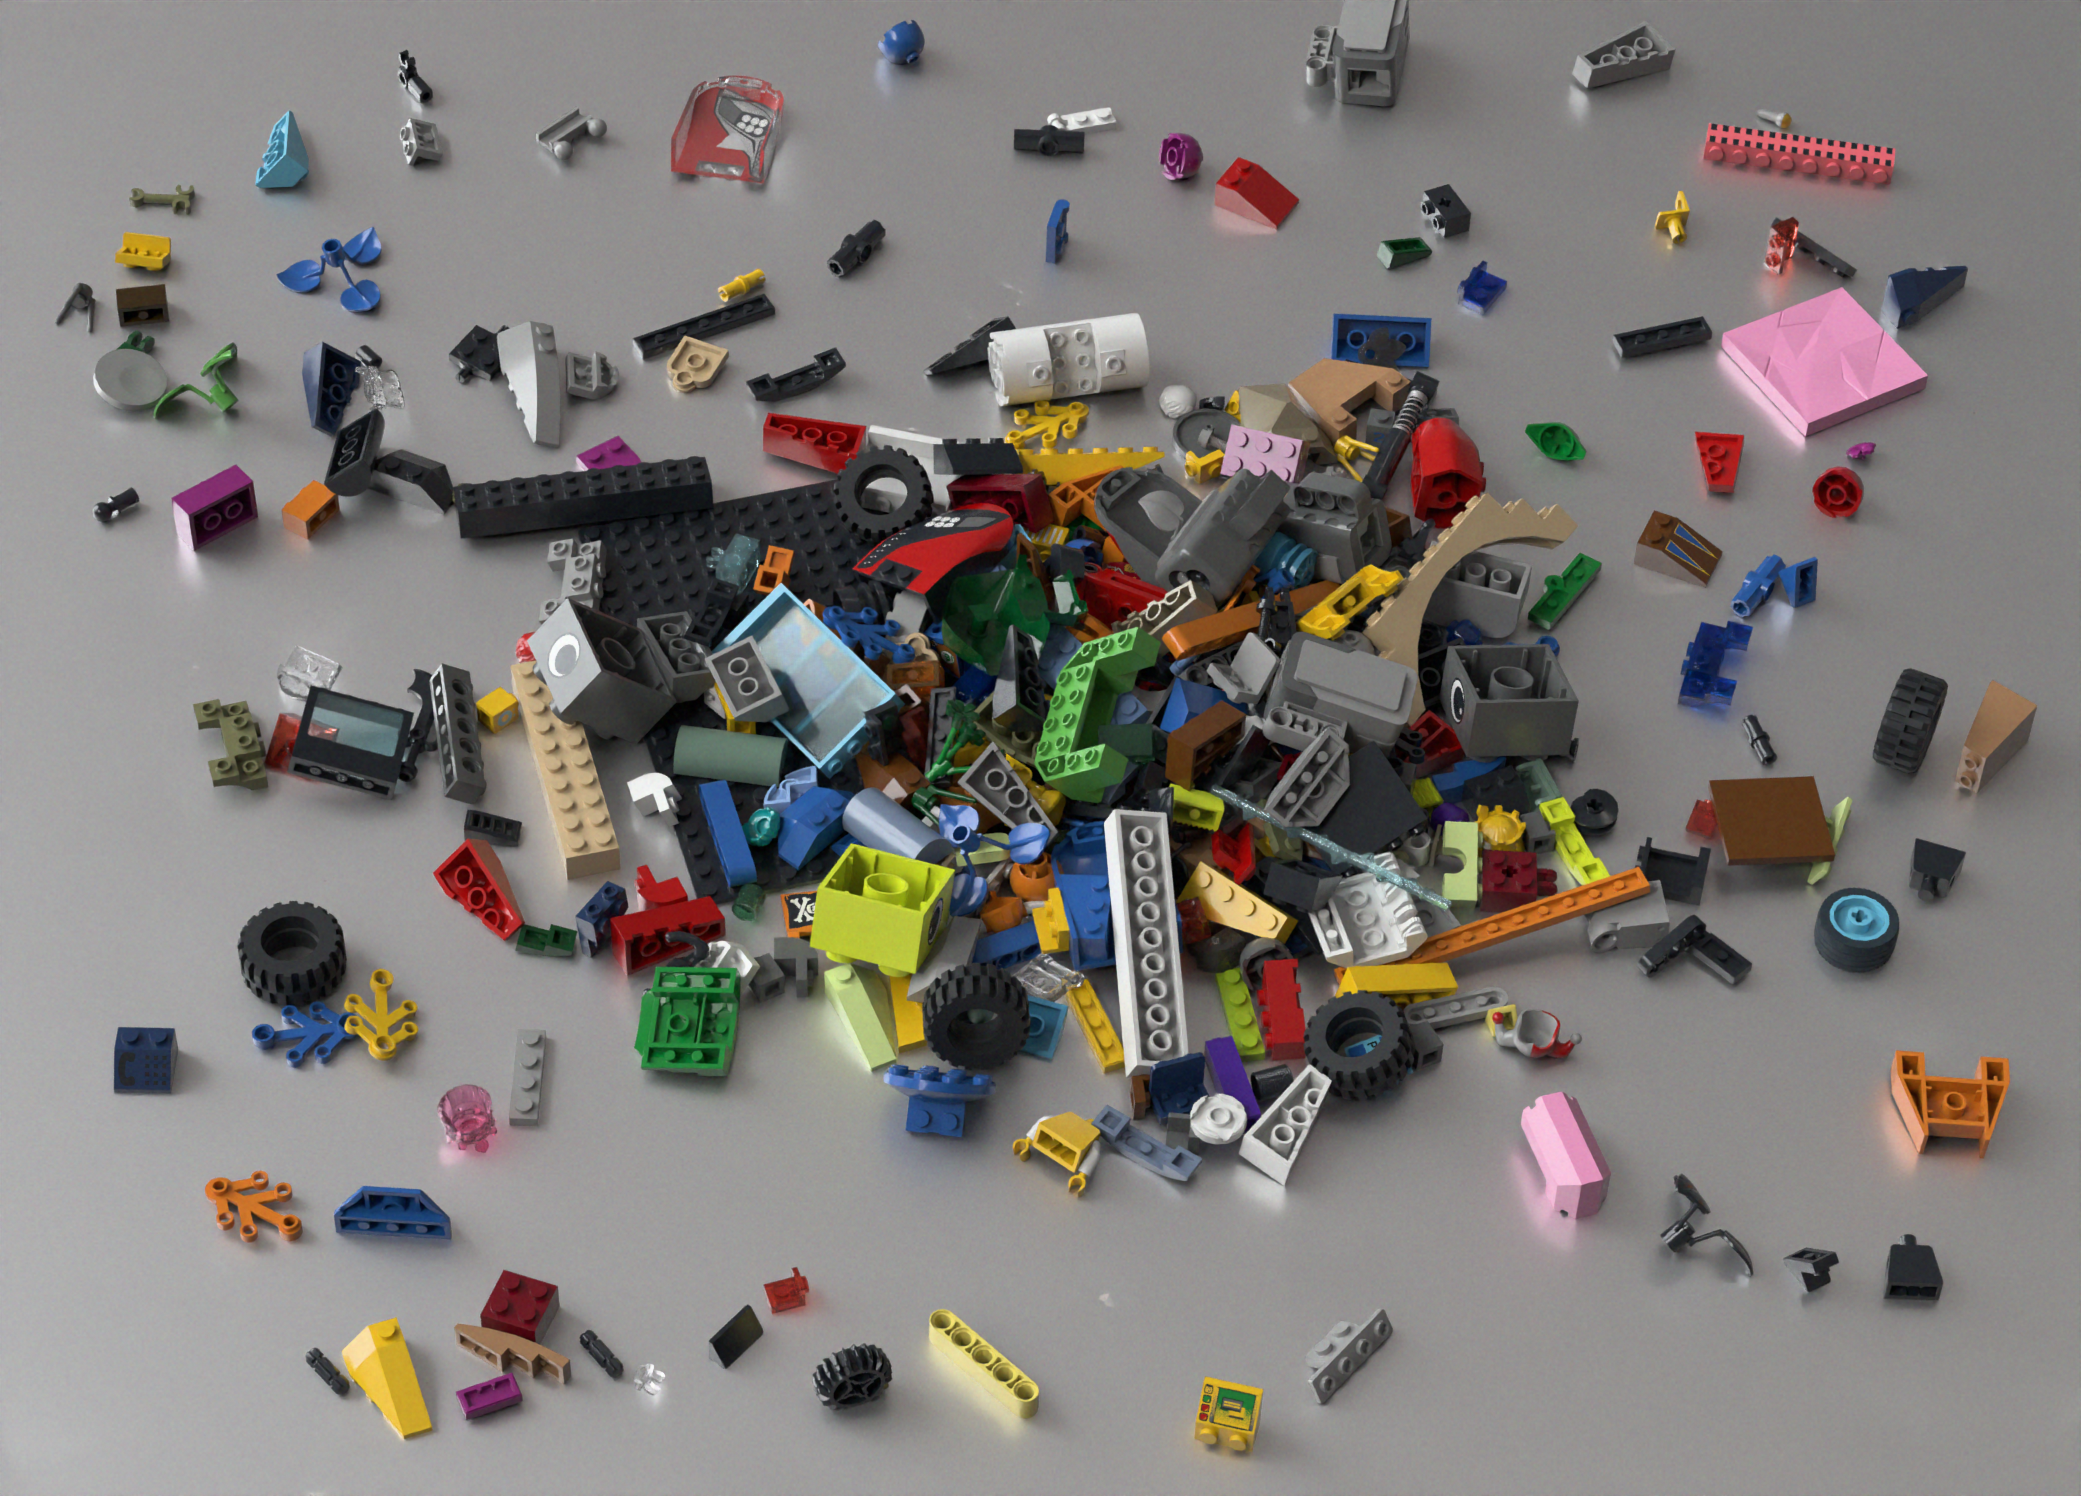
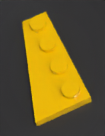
M913 973L904 977L889 976L899 1054L927 1046V1041L923 1034L922 1003L907 1001V993Z

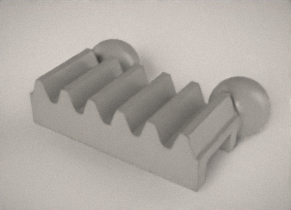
M574 107L536 132V141L554 153L559 159L567 160L573 154L572 139L577 141L578 135L583 137L585 130L594 137H602L607 131V125L602 119H593L590 115L587 117L582 116L579 113V108Z

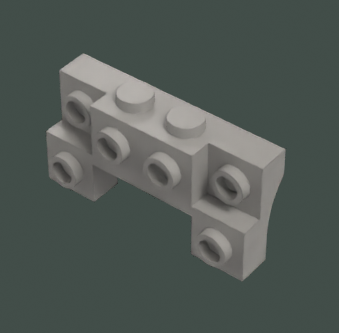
M574 538L550 543L547 563L553 572L564 570L561 598L541 602L539 616L541 625L567 598L599 611L600 599L603 597V578L606 577L605 560L607 550L602 541L577 545Z

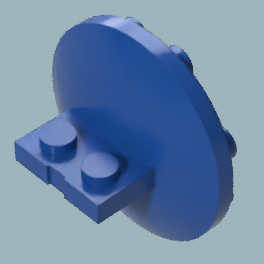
M892 1064L883 1075V1082L909 1096L906 1131L939 1133V1135L955 1137L963 1136L966 1103L995 1094L997 1085L992 1081L993 1076L976 1074L974 1077L967 1076V1070L950 1069L948 1073L939 1072V1067L923 1065L920 1070H908L909 1066Z

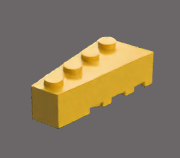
M1448 963L1354 966L1347 968L1335 996L1339 998L1348 991H1351L1352 994L1358 993V990H1367L1368 994H1372L1374 991L1383 994L1384 998L1390 997L1395 1001L1396 1006H1400L1404 1010L1410 1004L1455 995L1458 985Z

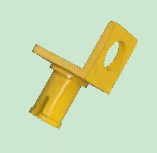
M1683 191L1678 192L1675 202L1676 210L1659 212L1655 223L1656 229L1669 228L1672 241L1675 244H1678L1677 237L1679 243L1687 239L1683 226H1686L1690 209Z

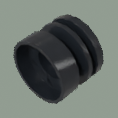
M871 580L868 585L866 582L859 583L858 595L852 585L833 589V606H838L845 612L861 613L863 608L870 607L878 614L873 624L856 623L863 625H885L886 616L890 608L879 581Z

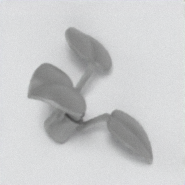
M1155 491L1145 495L1138 503L1144 508L1149 519L1158 529L1165 532L1175 530L1174 535L1171 537L1173 541L1181 530L1184 521L1180 517L1184 511L1182 501L1169 491Z

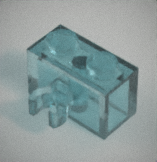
M736 533L725 553L722 549L713 547L712 557L707 556L706 563L708 567L716 568L717 579L739 586L737 595L743 592L760 563V540Z

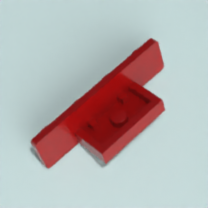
M1248 822L1234 839L1218 828L1211 836L1213 860L1219 867L1223 869L1228 868L1234 872V882L1240 885L1244 879L1248 881L1256 871L1253 825Z

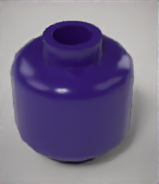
M1445 802L1433 810L1430 826L1432 831L1436 833L1438 824L1442 825L1440 836H1443L1445 821L1470 822L1468 813L1453 803Z

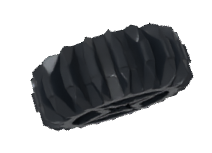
M863 1343L858 1347L855 1344L847 1349L842 1347L841 1351L837 1353L832 1352L830 1358H824L822 1360L823 1364L816 1367V1372L813 1374V1388L816 1396H818L824 1406H829L830 1409L839 1407L842 1410L846 1407L853 1408L857 1405H863L867 1401L872 1402L875 1396L882 1395V1390L889 1387L888 1383L892 1380V1366L882 1349L876 1348L875 1345L867 1346Z

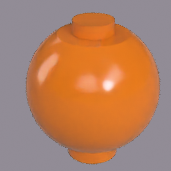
M1043 852L1037 860L1026 865L1014 863L1010 873V883L1016 896L1021 898L1023 902L1048 900V889L1055 888L1051 854ZM1057 860L1059 874H1064L1063 868Z

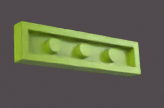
M1240 967L1216 970L1214 978L1230 1036L1233 1037L1242 1063L1265 1060V1049L1248 987L1241 977Z

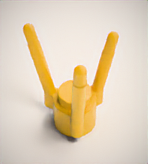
M1347 435L1342 436L1334 446V451L1338 454V461L1345 466L1357 481L1362 482V477L1347 460H1355L1361 455L1374 461L1376 456L1360 448L1376 453L1379 452V448L1354 440Z

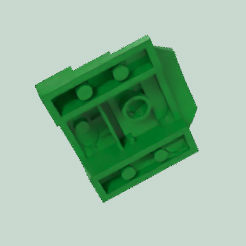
M656 967L653 987L641 999L639 1025L634 1046L635 1050L642 1056V1070L698 1073L699 1076H727L733 1058L739 1021L741 975L737 968Z

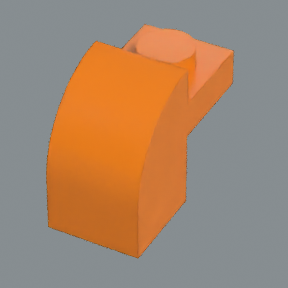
M769 545L764 566L759 565L753 588L756 594L768 596L780 583L787 589L789 588L791 581L789 576L795 556L794 550Z

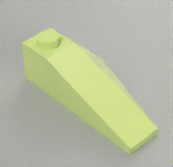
M852 963L825 971V994L870 1071L872 1072L896 1063L887 990L876 972Z

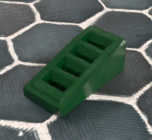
M1421 237L1381 241L1377 258L1387 269L1429 256L1432 254V250Z

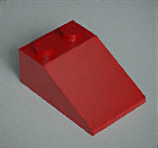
M1240 157L1222 175L1215 187L1214 205L1276 230L1299 204V199L1260 165Z

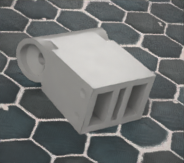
M1660 880L1648 881L1650 893L1584 915L1589 922L1587 930L1591 948L1594 952H1607L1614 947L1618 949L1653 947L1669 933L1670 920Z

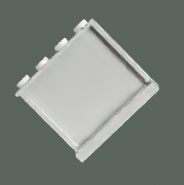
M871 425L868 431V445L865 453L869 452L872 446L877 445L878 449L882 450L884 445H890L894 451L902 448L907 451L908 456L914 455L918 459L919 464L923 465L932 486L934 503L931 504L933 509L931 517L949 511L951 502L946 486L962 475L934 474L933 444H942V439ZM895 478L877 479L870 483L863 491L860 499L861 506L863 508L892 513L904 503L907 496V488L903 482Z

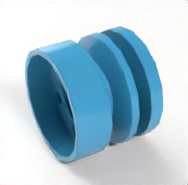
M1276 532L1256 559L1254 565L1260 569V572L1256 574L1254 579L1268 573L1274 567L1278 570L1284 568L1291 573L1295 580L1293 590L1308 586L1314 576L1316 558L1319 553L1312 548H1307L1303 543L1296 545V541L1281 532ZM1269 579L1264 580L1260 583L1268 586L1267 584L1269 582Z

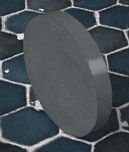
M1198 409L1188 412L1180 417L1174 425L1173 446L1176 452L1185 460L1186 453L1192 451L1198 458L1204 457L1219 450V448L1217 449L1209 444L1205 449L1201 447V444L1197 443L1203 429L1213 430L1214 437L1228 442L1231 425L1239 426L1240 422L1234 416L1216 409Z

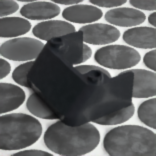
M1175 675L1138 737L1140 747L1164 764H1166L1167 739L1170 732L1160 729L1175 680L1176 678L1182 679ZM1252 725L1239 748L1230 755L1227 762L1217 757L1209 765L1211 770L1206 775L1201 773L1193 783L1210 793L1221 792L1251 773L1271 740L1264 736L1261 728Z

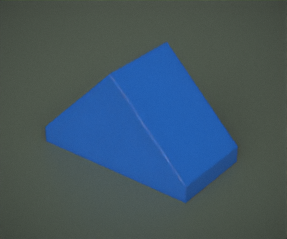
M1816 557L1796 563L1778 572L1793 608L1816 600L1818 559Z

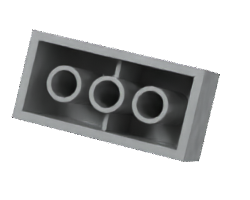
M1432 541L1430 547L1433 544L1437 545L1438 542ZM1473 551L1462 557L1445 573L1433 591L1423 617L1437 625L1466 632L1468 630L1470 633L1486 637H1506L1515 630L1529 589L1532 565Z

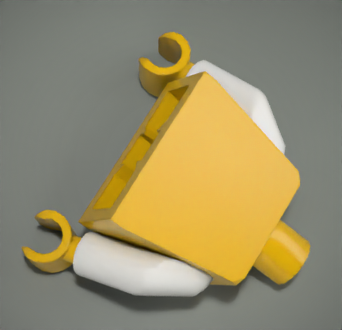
M1066 1112L1057 1116H1043L1026 1133V1139H1017L1013 1143V1152L1016 1155L1022 1150L1020 1159L1021 1161H1026L1031 1156L1030 1146L1032 1145L1073 1173L1078 1171V1175H1074L1069 1179L1068 1191L1070 1192L1074 1185H1079L1081 1187L1078 1191V1197H1081L1085 1193L1086 1177H1091L1100 1160L1101 1143L1099 1138L1101 1132L1098 1128L1091 1125L1094 1119L1084 1120L1073 1112Z

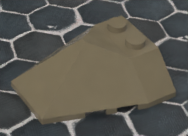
M1286 384L1240 386V427L1311 442L1308 454L1311 455L1313 462L1317 465L1338 462L1330 439Z

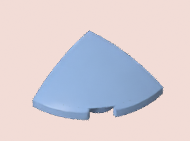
M810 766L785 775L786 780L780 783L778 789L776 784H773L764 798V809L771 807L780 814L813 786L818 787L817 767Z

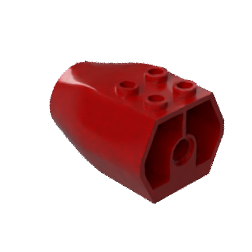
M1433 418L1420 424L1415 432L1411 433L1413 461L1410 487L1414 517L1423 522L1430 518L1434 519L1436 522L1434 528L1450 529L1453 526L1451 523L1453 518L1460 512L1464 513L1467 510L1466 503L1475 495L1480 497L1481 492H1485L1486 477H1482L1484 462H1480L1479 451L1473 440L1456 422L1447 418Z

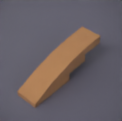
M459 1323L454 1327L456 1345L501 1372H504L509 1365H512L532 1378L540 1371L562 1384H565L571 1378L570 1359L543 1345L517 1335L490 1328Z

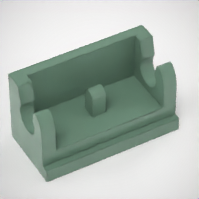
M1541 758L1516 767L1518 772L1526 771L1523 774H1518V776L1524 783L1531 812L1540 811L1539 804L1562 797Z

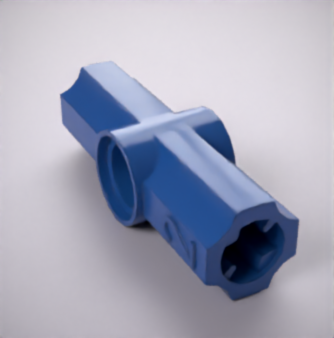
M1777 555L1767 556L1756 571L1751 570L1747 574L1742 588L1732 599L1730 605L1737 616L1742 618L1750 616L1761 601L1765 602L1768 600L1775 583L1780 578L1778 572L1786 568V564L1782 561L1781 557Z

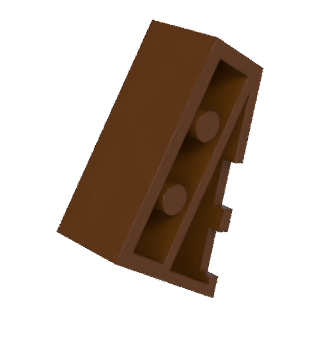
M1221 700L1197 717L1190 719L1183 726L1173 730L1167 739L1168 749L1165 777L1190 792L1195 787L1193 781L1201 773L1206 775L1211 770L1209 765L1218 756L1223 758L1244 737L1246 714Z

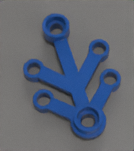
M838 606L824 609L822 614L823 623L828 628L839 632L842 638L841 642L845 646L855 647L859 640L865 650L864 654L869 659L878 660L883 647L893 653L892 660L898 666L907 668L912 665L915 658V650L912 646L908 644L898 646L880 636H897L901 627L898 622L887 620L885 625H863L856 623L873 624L878 614L870 607L863 608L861 613L845 612Z
M317 1001L309 1006L311 1017L309 1018L299 1012L295 1006L288 1005L281 1010L282 1021L286 1024L296 1023L302 1028L274 1031L272 1026L260 1024L252 1031L253 1043L259 1049L267 1050L276 1042L303 1039L294 1049H290L286 1053L287 1064L290 1067L297 1068L304 1063L303 1056L323 1036L332 1035L324 1045H319L314 1050L315 1060L320 1064H326L332 1059V1051L344 1039H352L358 1036V1034L352 1035L347 1033L344 1028L347 1018L357 1015L354 1013L339 1015L326 1008L323 1002ZM325 1019L326 1021H328V1022L331 1023V1024L321 1025L320 1023H318V1022H316V1021H314V1020L319 1021V1020Z

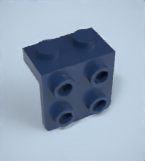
M1202 1052L1186 1054L1183 1057L1168 1061H1160L1151 1066L1149 1081L1150 1105L1160 1125L1168 1124L1169 1113L1190 1114L1193 1105L1201 1097L1207 1095L1210 1097L1203 1083L1205 1056Z

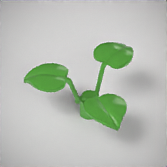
M232 342L221 349L204 365L200 373L204 377L211 372L218 383L209 390L212 394L211 396L190 384H182L161 398L155 407L154 418L156 419L160 409L167 402L188 390L206 399L210 405L215 402L222 412L235 405L239 400L225 384L218 367L230 358L237 357L236 344Z

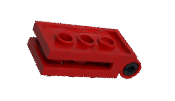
M1085 562L1084 579L1075 586L1079 599L1086 601L1087 613L1100 620L1112 631V623L1127 620L1128 615L1134 611L1140 613L1147 609L1148 603L1154 600L1157 602L1163 600L1167 593L1163 588L1106 568L1102 571L1100 566L1090 562Z

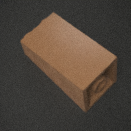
M1992 680L1964 743L1955 781L1977 794L2027 743L2038 705Z

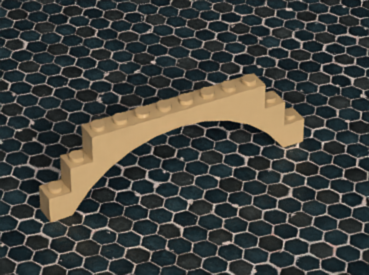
M1488 492L1480 497L1477 495L1472 497L1465 505L1467 510L1456 515L1451 521L1453 526L1450 529H1445L1437 537L1439 540L1438 544H1433L1423 554L1425 559L1422 562H1417L1409 570L1411 573L1410 577L1401 580L1396 585L1398 587L1397 592L1394 595H1389L1381 603L1383 607L1381 611H1376L1367 619L1366 623L1368 626L1362 633L1381 652L1378 657L1408 666L1418 676V641L1422 618L1433 591L1445 573L1467 554L1494 545L1524 544L1552 550L1564 543L1578 525L1558 504L1549 509L1544 507L1537 513L1523 498L1515 503L1510 501L1502 508ZM1419 676L1409 718L1405 724L1407 728H1410L1425 711Z

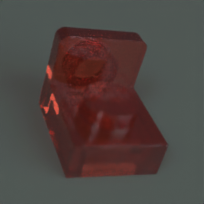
M1697 799L1685 829L1687 832L1711 840L1717 826L1712 802L1708 799H1705L1704 802Z
M797 1267L791 1268L790 1278L763 1284L764 1294L772 1314L806 1305L805 1293H809V1285L806 1276H800Z

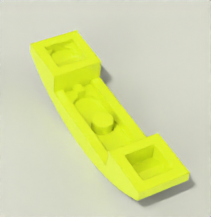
M1560 797L1539 804L1544 821H1548L1551 830H1554L1556 833L1554 846L1575 879L1581 885H1586L1609 877L1610 875L1599 857L1594 858L1575 826V815L1565 798Z

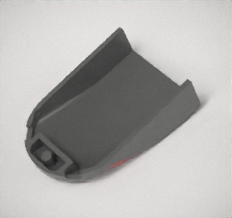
M1132 467L1115 470L1103 478L1098 486L1094 498L1096 515L1136 574L1144 582L1162 588L1155 579V573L1158 569L1157 562L1168 548V544L1172 541L1171 537L1174 535L1175 530L1165 532L1158 529L1151 522L1146 511L1138 501L1145 495L1155 491H1169L1175 494L1184 505V511L1180 515L1184 520L1182 527L1202 501L1178 482L1161 472L1148 468L1146 472L1135 471Z

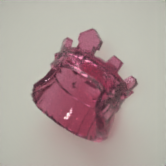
M464 1084L454 1087L453 1090L450 1089L440 1099L437 1106V1115L444 1125L446 1142L448 1144L452 1143V1141L457 1143L459 1150H466L467 1145L475 1144L476 1151L486 1153L489 1143L485 1139L490 1134L496 1136L497 1133L495 1121L497 1120L492 1114L491 1096L487 1090L477 1085Z

